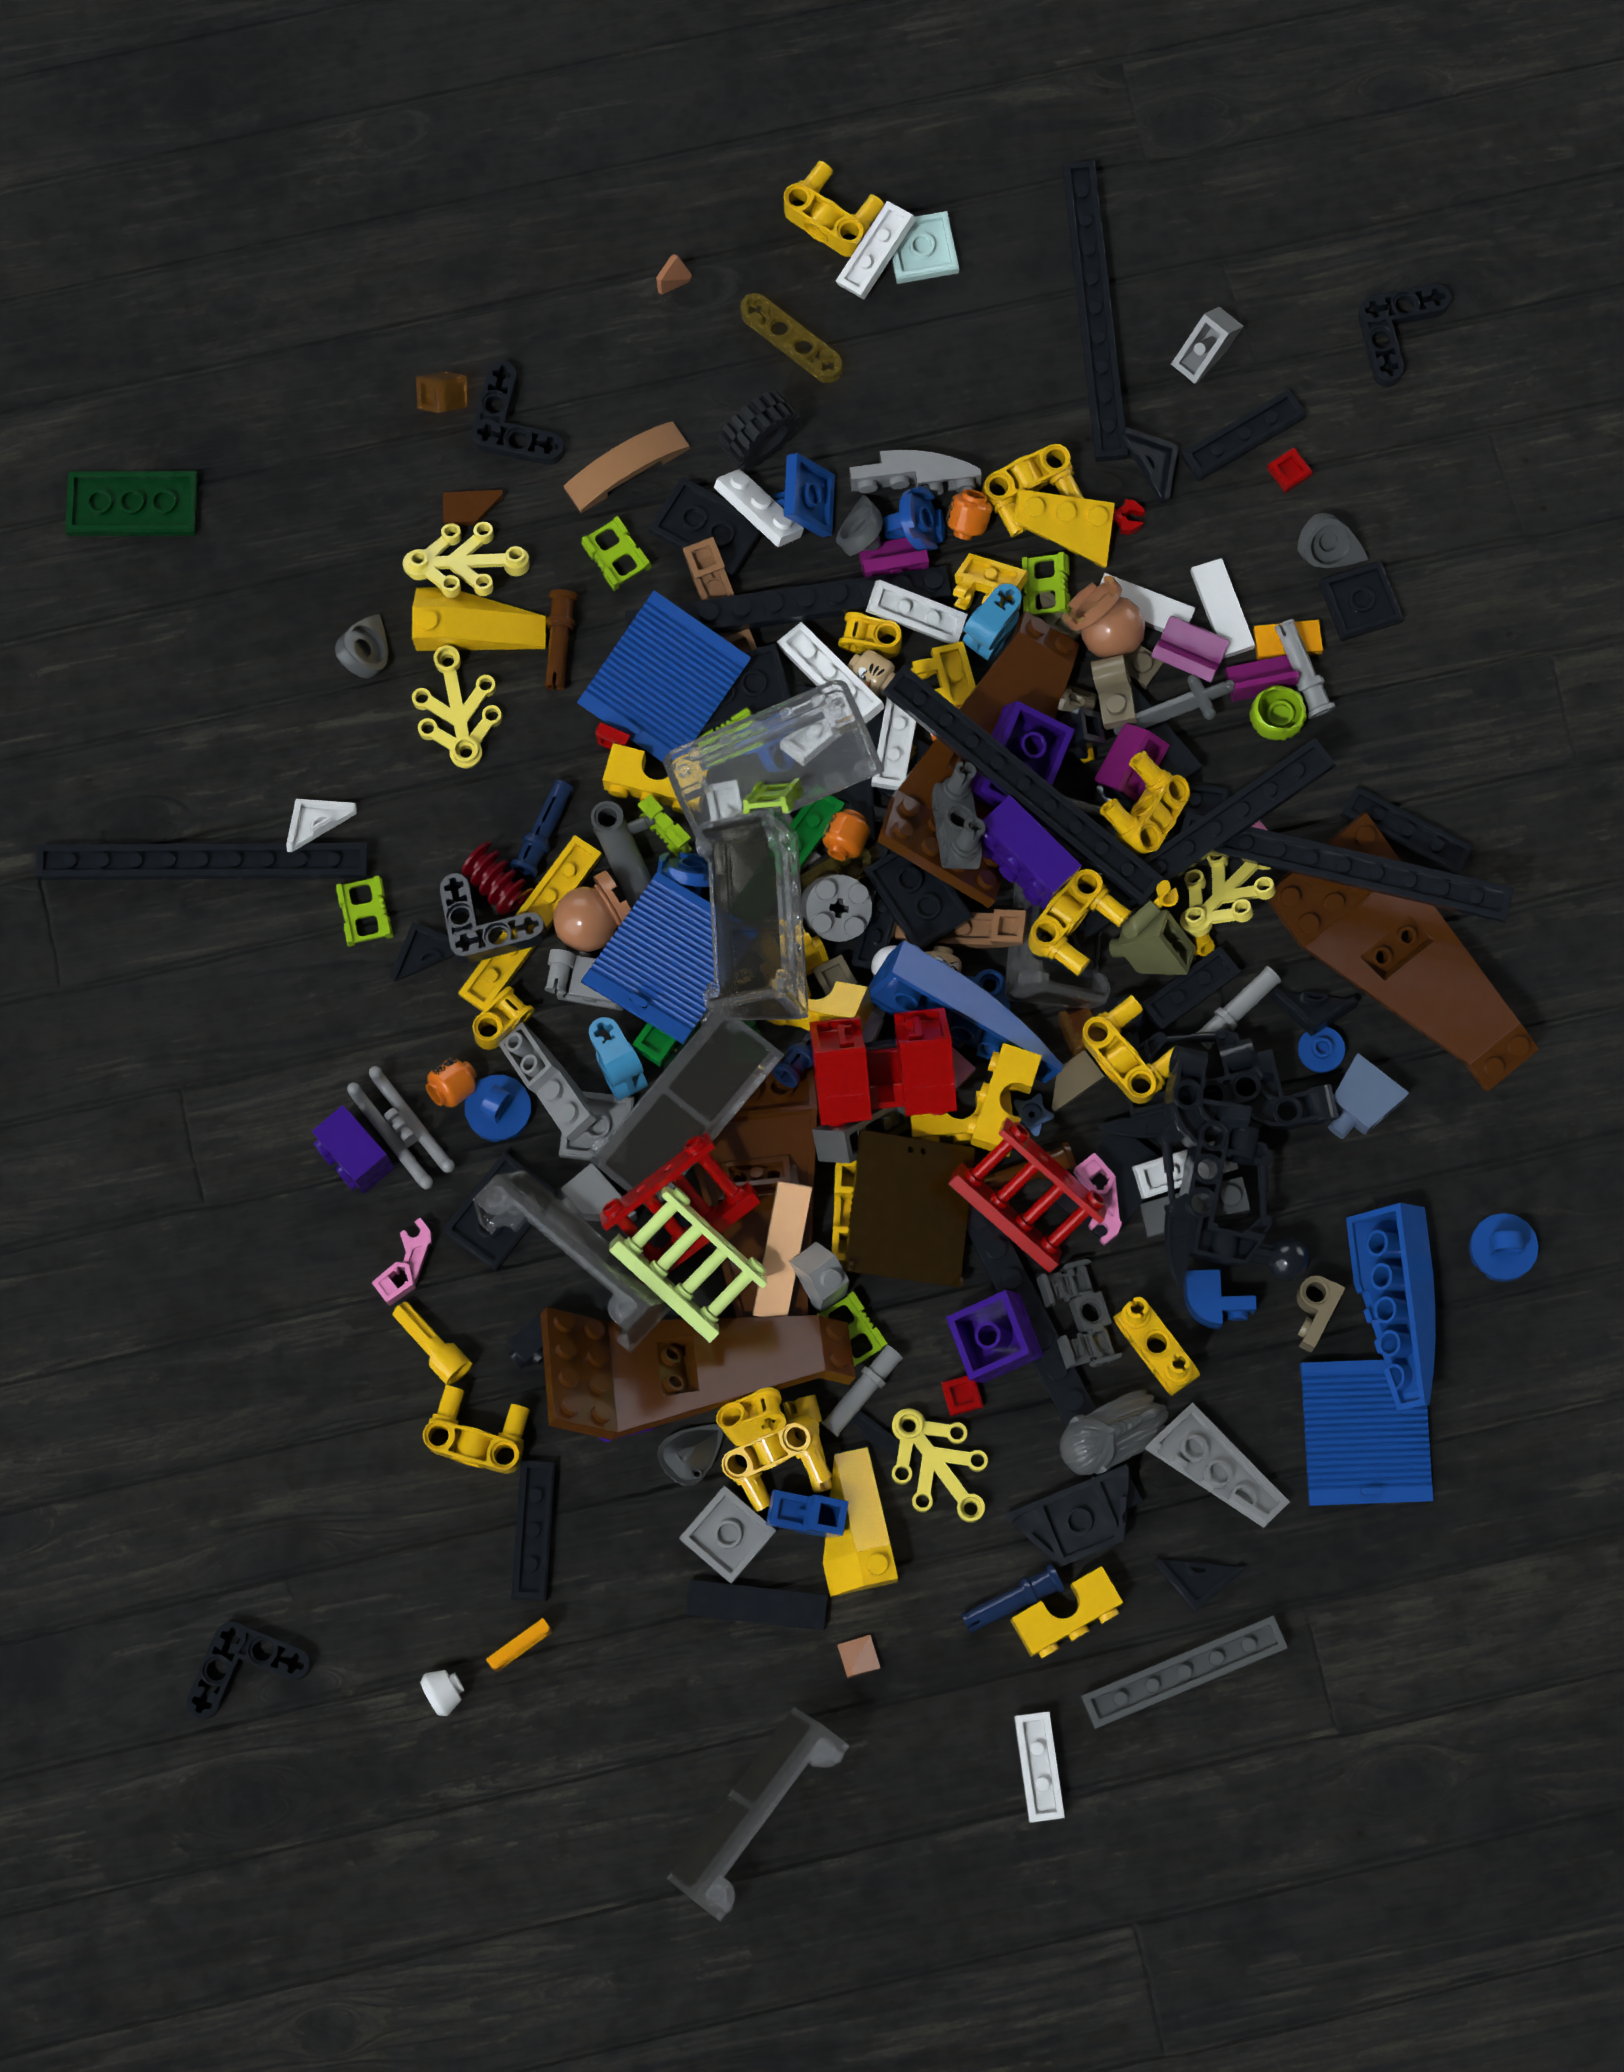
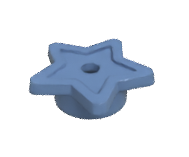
M1037 1094L1027 1101L1019 1099L1013 1101L1018 1113L1016 1117L1021 1118L1020 1124L1027 1127L1034 1136H1039L1042 1123L1054 1118V1114L1044 1108L1041 1094ZM1030 1112H1033L1035 1114L1033 1118L1029 1117L1028 1114Z

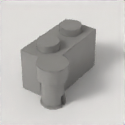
M550 950L547 963L550 965L547 985L545 986L546 991L555 994L556 988L558 1000L623 1011L624 1008L581 983L584 975L596 961V959L591 958V954L582 951Z

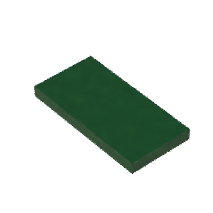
M197 471L68 472L65 532L67 536H196L199 475Z

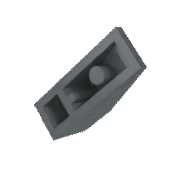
M904 1106L872 1110V1120L849 1122L838 1127L830 1125L815 1127L812 1129L818 1161L852 1163L857 1158L859 1130L899 1135L911 1128L909 1116H906Z
M1243 1177L1221 1181L1213 1223L1247 1217L1250 1206ZM1194 1195L1192 1207L1199 1213L1203 1209V1202L1200 1197ZM1169 1196L1140 1204L1147 1238L1164 1235V1205L1169 1201Z

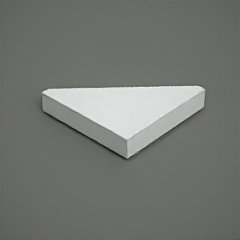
M296 799L286 843L287 852L297 850L356 815V803Z

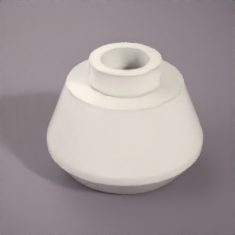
M446 1670L425 1673L420 1681L428 1701L439 1716H448L462 1700L460 1693L465 1690L455 1672L451 1675Z

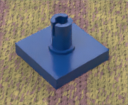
M798 453L787 455L785 491L774 493L773 498L775 502L784 509V517L820 537L832 535L835 474Z

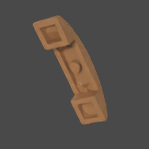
M673 421L656 426L630 438L597 458L564 485V489L579 512L583 513L608 498L607 492L658 462L664 465L689 450L690 446Z
M714 537L683 548L700 600L735 596ZM750 629L718 633V635L743 652L757 649Z
M994 909V913L971 912L973 915L972 921L933 944L935 946L959 948H1000L1024 945L1028 912L1026 910ZM897 925L895 939L909 942Z

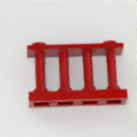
M1006 1118L1002 1122L998 1133L1003 1140L975 1168H967L961 1163L952 1172L948 1184L1050 1273L1058 1266L1062 1251L1059 1245L1088 1216H1091L1099 1224L1102 1223L1108 1207L1098 1192L1095 1190L1089 1191L1035 1143L1024 1126L1018 1122L1013 1123L1010 1119ZM1015 1148L1029 1162L1000 1191H993L984 1183V1177ZM1038 1171H1041L1054 1184L1025 1213H1018L1009 1205V1200ZM1065 1193L1079 1207L1050 1236H1044L1035 1228L1034 1222Z
M706 1132L701 1137L697 1135L688 1140L683 1147L684 1150L620 1199L614 1198L606 1203L599 1217L602 1227L606 1231L617 1224L627 1237L632 1238L640 1229L629 1218L628 1214L644 1203L655 1215L663 1206L655 1194L671 1182L675 1188L678 1187L691 1200L690 1206L721 1234L759 1205L761 1201L757 1191L749 1181L743 1186H736L710 1155L709 1152L715 1148L710 1134ZM697 1161L726 1194L725 1199L715 1207H709L682 1175L684 1171ZM672 1216L663 1225L672 1236L671 1241L662 1248H655L648 1241L642 1247L644 1250L642 1254L650 1262L653 1260L658 1261L691 1225L688 1228L682 1227ZM702 1234L667 1270L668 1273L708 1244L710 1240Z

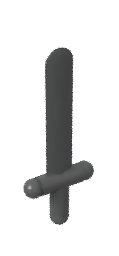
M1191 674L1187 679L1191 692L1137 712V723L1131 725L1146 729L1197 708H1200L1205 719L1212 720L1216 716V711L1211 700L1233 692L1235 683L1232 680H1226L1204 688L1200 678ZM1123 726L1113 728L1114 733L1118 735Z

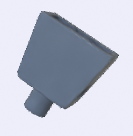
M1358 1053L1334 1094L1339 1118L1332 1121L1328 1128L1341 1139H1344L1353 1127L1366 1135L1401 1105L1409 1092Z

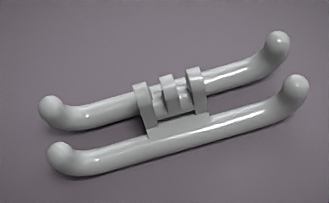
M373 1066L369 1069V1076L393 1107L384 1114V1117L358 1083H350L347 1091L420 1187L425 1190L430 1189L433 1185L432 1178L426 1173L408 1148L419 1140L445 1173H451L455 1168V1164L393 1087L381 1068Z

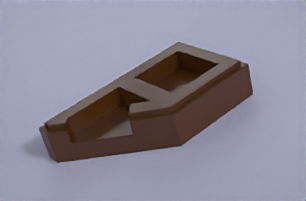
M503 491L443 492L444 525L454 523L458 526H474L480 523L486 517L485 514L497 502L500 503L503 500Z

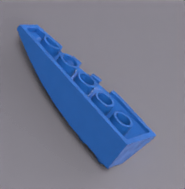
M905 940L888 954L868 985L872 1004L893 1017L894 1013L944 1007L953 1046L958 1047L960 1042L966 1043V1045L977 1049L976 1055L987 1060L991 1059L993 1051L1000 1053L1003 1043L1040 1054L1042 1057L1035 1079L1043 1083H1047L1063 1069L1064 1065L1017 1016L992 995L958 971L952 969L947 963L935 959L923 952L918 946L910 944Z
M1397 1203L1347 1217L1346 1223L1354 1286L1357 1294H1362L1366 1306L1363 1312L1367 1323H1371L1377 1338L1374 1344L1377 1353L1382 1354L1386 1364L1384 1373L1397 1411L1403 1412L1429 1406L1434 1373L1436 1328L1434 1278L1425 1207Z

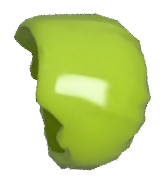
M1283 685L1267 687L1257 694L1249 712L1250 721L1253 728L1257 730V733L1264 738L1275 741H1285L1287 738L1294 737L1300 732L1307 718L1306 706L1300 692Z

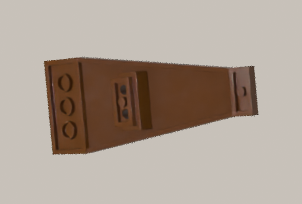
M1025 610L1018 618L1012 640L960 706L959 710L990 736L993 733L1003 706L1015 701H1019L1055 719L1060 699L1065 692L1075 662L1079 643ZM936 738L891 796L877 842L990 908L997 899L1003 877L999 871L1000 866L995 861L982 856L978 869L943 868L941 864L932 808V791L935 783H943L944 780L951 777L958 762H963V767L966 762ZM974 799L976 816L983 821L994 809Z
M1361 813L1324 843L1400 861L1367 813ZM1288 872L1274 884L1276 893L1266 901L1302 949L1463 1062L1483 1090H1491L1539 1050L1515 1014L1434 906ZM1406 930L1408 932V939L1406 942H1403L1401 934ZM1382 951L1384 957L1379 963L1376 960V954Z
M783 1060L716 1068V1082L709 1081V1074L706 1075L709 1069L687 1071L686 1079H683L684 1071L678 1072L682 1120L686 1141L697 1135L701 1137L704 1133L708 1132L715 1145V1148L709 1152L710 1155L736 1186H743L749 1181L757 1191L761 1201L759 1205L723 1231L721 1235L748 1260L754 1257L762 1264L778 1180L811 1186L812 1192L800 1253L812 1245L817 1152L812 1129L818 1126V1107L813 1067L811 1066L803 1071L800 1075L799 1084L794 1088L781 1084L772 1073V1068L775 1064ZM697 1161L693 1166L702 1198L709 1207H715L725 1199L726 1194ZM728 1257L721 1263L726 1286H728L742 1270ZM795 1275L788 1316L809 1315V1297L797 1275ZM753 1280L731 1302L735 1318L759 1317L752 1314L758 1287Z
M546 1307L540 1314L549 1426L609 1440L720 1408L729 1402H734L762 1388L771 1387L781 1390L817 1378L850 1385L856 1378L848 1322L820 1315L718 1318L719 1320L716 1323L719 1325V1334L709 1343L684 1319L637 1321L632 1328H629L621 1321L607 1322Z

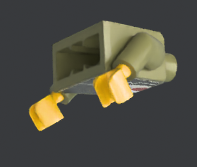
M1163 880L1157 885L1156 892L1158 897L1153 902L1149 900L1138 912L1128 918L1122 926L1119 938H1112L1109 943L1110 954L1113 958L1125 957L1135 971L1141 974H1165L1169 976L1188 974L1191 963L1196 960L1195 956L1198 954L1200 956H1207L1215 949L1209 933L1202 937H1193V944L1168 910H1160L1162 906L1171 907L1178 902L1177 889L1173 888L1170 891L1171 886L1168 880Z

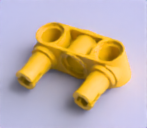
M818 161L804 181L800 180L798 183L791 184L786 188L784 192L785 216L815 240L826 244L845 257H851L868 232L870 225L884 207V203L877 196L871 194L856 214H849L841 209L835 202L818 193L833 175V170L823 161ZM796 200L804 202L801 206H794L791 203ZM847 234L855 235L856 238L852 240H846L843 238V236Z
M1061 444L1046 446L1032 454L1020 457L1009 465L991 473L985 480L981 493L987 496V501L991 504L992 510L995 513H999L1011 537L1026 531V529L1013 523L1017 491L1019 489L1037 492L1051 483L1052 486L1055 485L1060 495L1084 498L1073 478L1074 468L1070 462V453ZM1051 456L1056 457L1061 461L1062 466L1053 468L1049 466L1046 459ZM998 484L1004 488L1005 494L996 496L992 494L989 486Z
M1146 751L1135 754L1129 762V766L1146 783V789L1132 807L1130 814L1116 798L1108 800L1100 809L1101 815H1104L1117 831V840L1136 856L1159 849L1168 832L1174 827L1177 817L1190 796V788L1186 779L1180 775L1173 776L1165 769L1161 770L1148 756Z
M1091 869L1080 870L1053 897L1043 913L1034 922L1028 937L1029 949L1037 956L1050 958L1051 960L1057 959L1075 975L1079 976L1089 964L1090 959L1070 945L1067 936H1070L1077 929L1090 910L1093 912L1097 910L1119 928L1128 919L1132 911L1109 895L1110 890L1107 889L1101 876L1096 871ZM1087 884L1091 886L1094 892L1089 894L1083 893L1079 890L1078 886ZM1046 932L1052 937V941L1043 942L1037 938L1036 934Z
M1130 995L1109 1013L1105 1011L1096 1017L1088 1019L1083 1027L1082 1040L1101 1069L1118 1085L1124 1094L1132 1102L1143 1104L1150 1101L1154 1094L1161 1090L1165 1084L1164 1080L1169 1075V1061L1174 1047L1153 1064H1145L1134 1047L1120 1034L1122 1032L1121 1028L1143 1011L1139 1002ZM1095 1027H1099L1106 1031L1107 1037L1103 1041L1096 1042L1089 1037L1088 1032ZM1136 1079H1145L1150 1084V1089L1146 1093H1137L1133 1090L1131 1084Z
M1142 1297L1133 1298L1132 1302L1129 1301L1122 1311L1113 1316L1120 1331L1171 1396L1200 1376L1192 1360L1145 1299ZM1153 1339H1158L1165 1344L1166 1349L1161 1353H1153L1148 1349L1147 1343Z
M445 1385L437 1414L432 1415V1418L429 1419L428 1424L423 1430V1440L427 1447L437 1455L451 1458L454 1461L469 1466L486 1468L504 1474L515 1472L521 1465L524 1450L522 1435L530 1409L511 1404L503 1431L495 1436L474 1427L458 1425L459 1421L456 1418L465 1391L457 1387ZM444 1429L448 1431L449 1436L445 1444L440 1446L432 1444L431 1436L436 1430ZM501 1449H512L514 1451L512 1462L506 1465L497 1463V1454Z
M807 1415L797 1416L788 1420L786 1426L777 1433L764 1436L746 1446H734L724 1455L721 1464L726 1476L733 1479L738 1486L742 1485L754 1512H758L770 1504L771 1497L760 1477L762 1470L765 1471L773 1468L793 1456H796L797 1459L801 1458L814 1486L832 1477L819 1450L822 1446L820 1444L818 1423ZM794 1427L801 1428L806 1433V1441H802L795 1436ZM735 1454L741 1455L746 1459L747 1468L738 1465Z

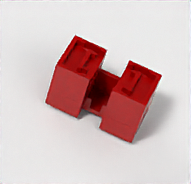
M945 1008L894 1013L896 1048L866 1051L860 1017L809 1022L816 1097L821 1126L830 1125L838 1127L849 1122L872 1120V1110L904 1106L906 1116L922 1114L944 1115L950 1111H957L952 1039Z

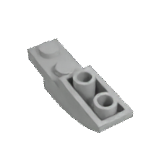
M918 450L880 451L879 464L850 467L851 492L871 493L878 488L891 487L892 489H903L915 483V487H926L936 497L946 491L956 490L962 493L964 489L974 490L980 487L981 469L960 459L934 452Z
M521 1022L498 1044L526 1087L536 1093L566 1139L574 1142L597 1120L587 1106L589 1101L560 1062L525 1023Z

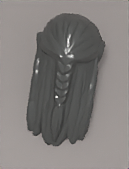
M1135 1390L1120 1396L1086 1416L1081 1414L1070 1420L1059 1443L1061 1457L1064 1463L1078 1475L1103 1473L1114 1465L1145 1451L1146 1449L1144 1448L1167 1427L1164 1423L1167 1421L1169 1412L1166 1410L1165 1405L1153 1402L1154 1395L1148 1394L1147 1390Z

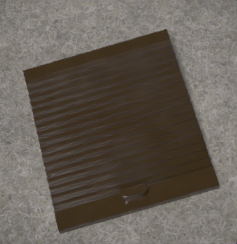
M859 1130L853 1197L850 1206V1224L847 1233V1251L845 1253L846 1258L843 1270L957 1288L963 1287L964 1277H961L969 1202L948 1183L952 1172L961 1163L967 1168H973L975 1148Z

